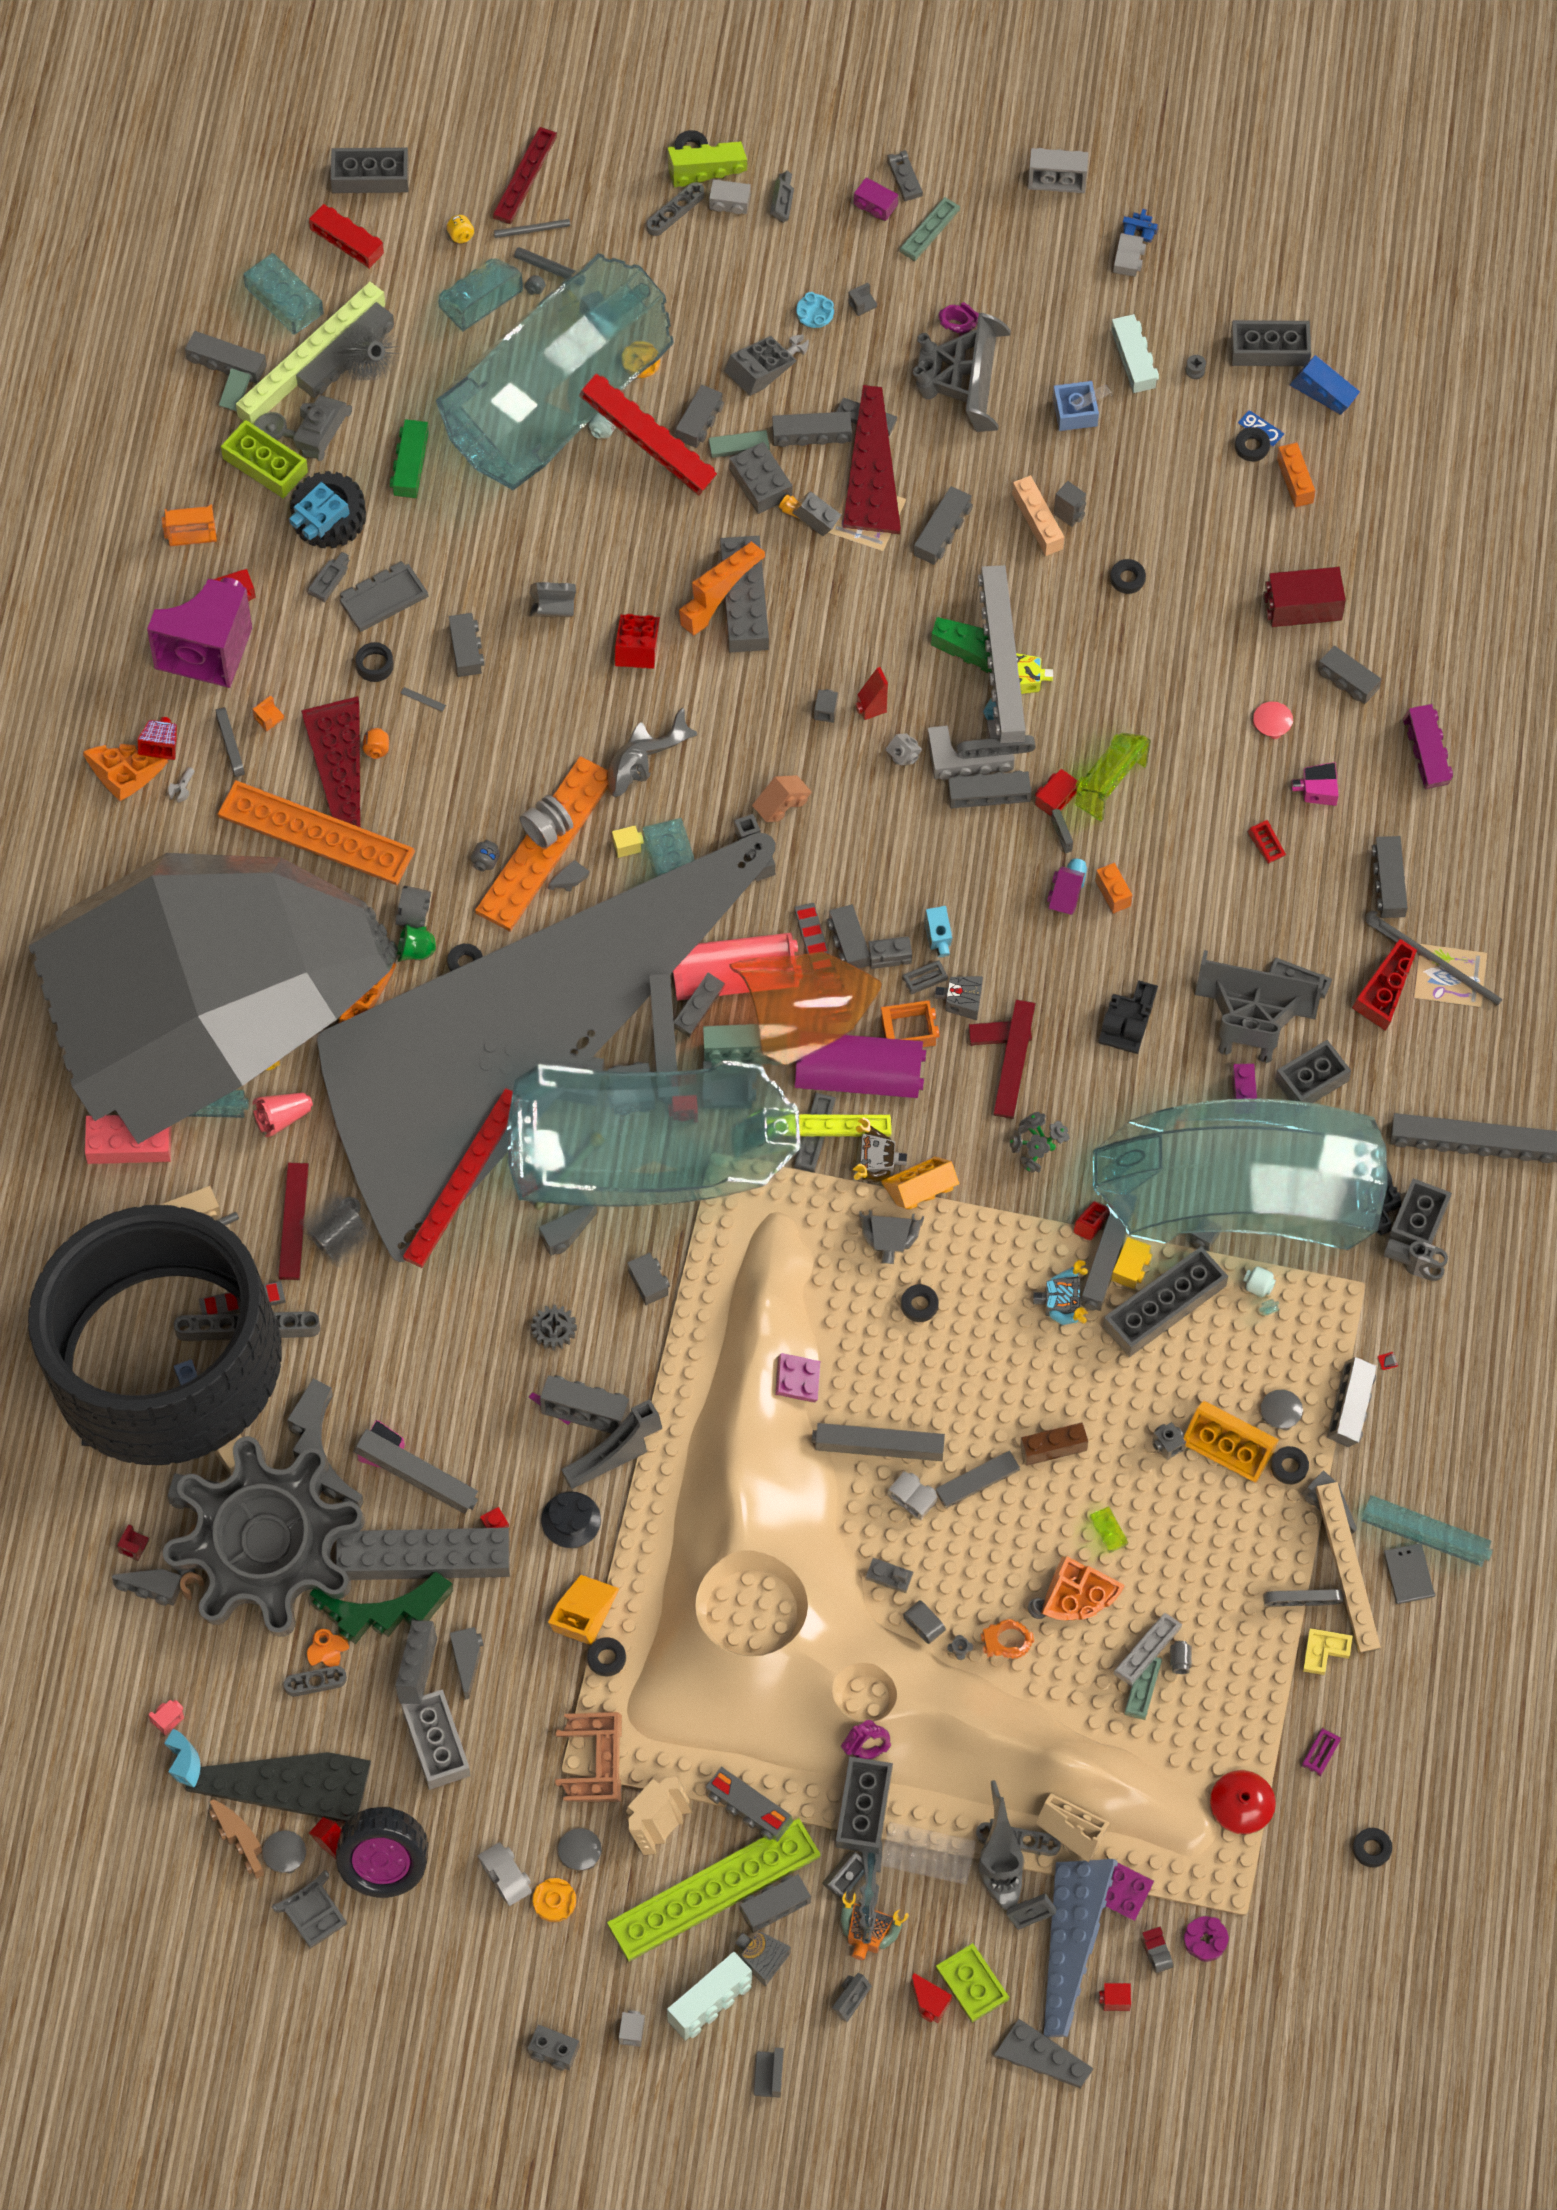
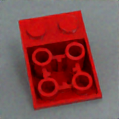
M620 614L615 645V666L655 669L660 617Z

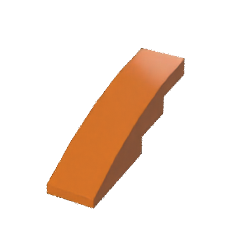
M393 963L388 974L341 1015L339 1023L374 1007L397 965L396 963Z

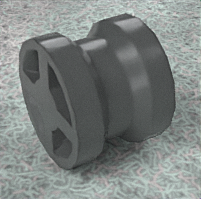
M1200 355L1190 356L1187 359L1186 374L1191 379H1200L1205 374L1206 360Z

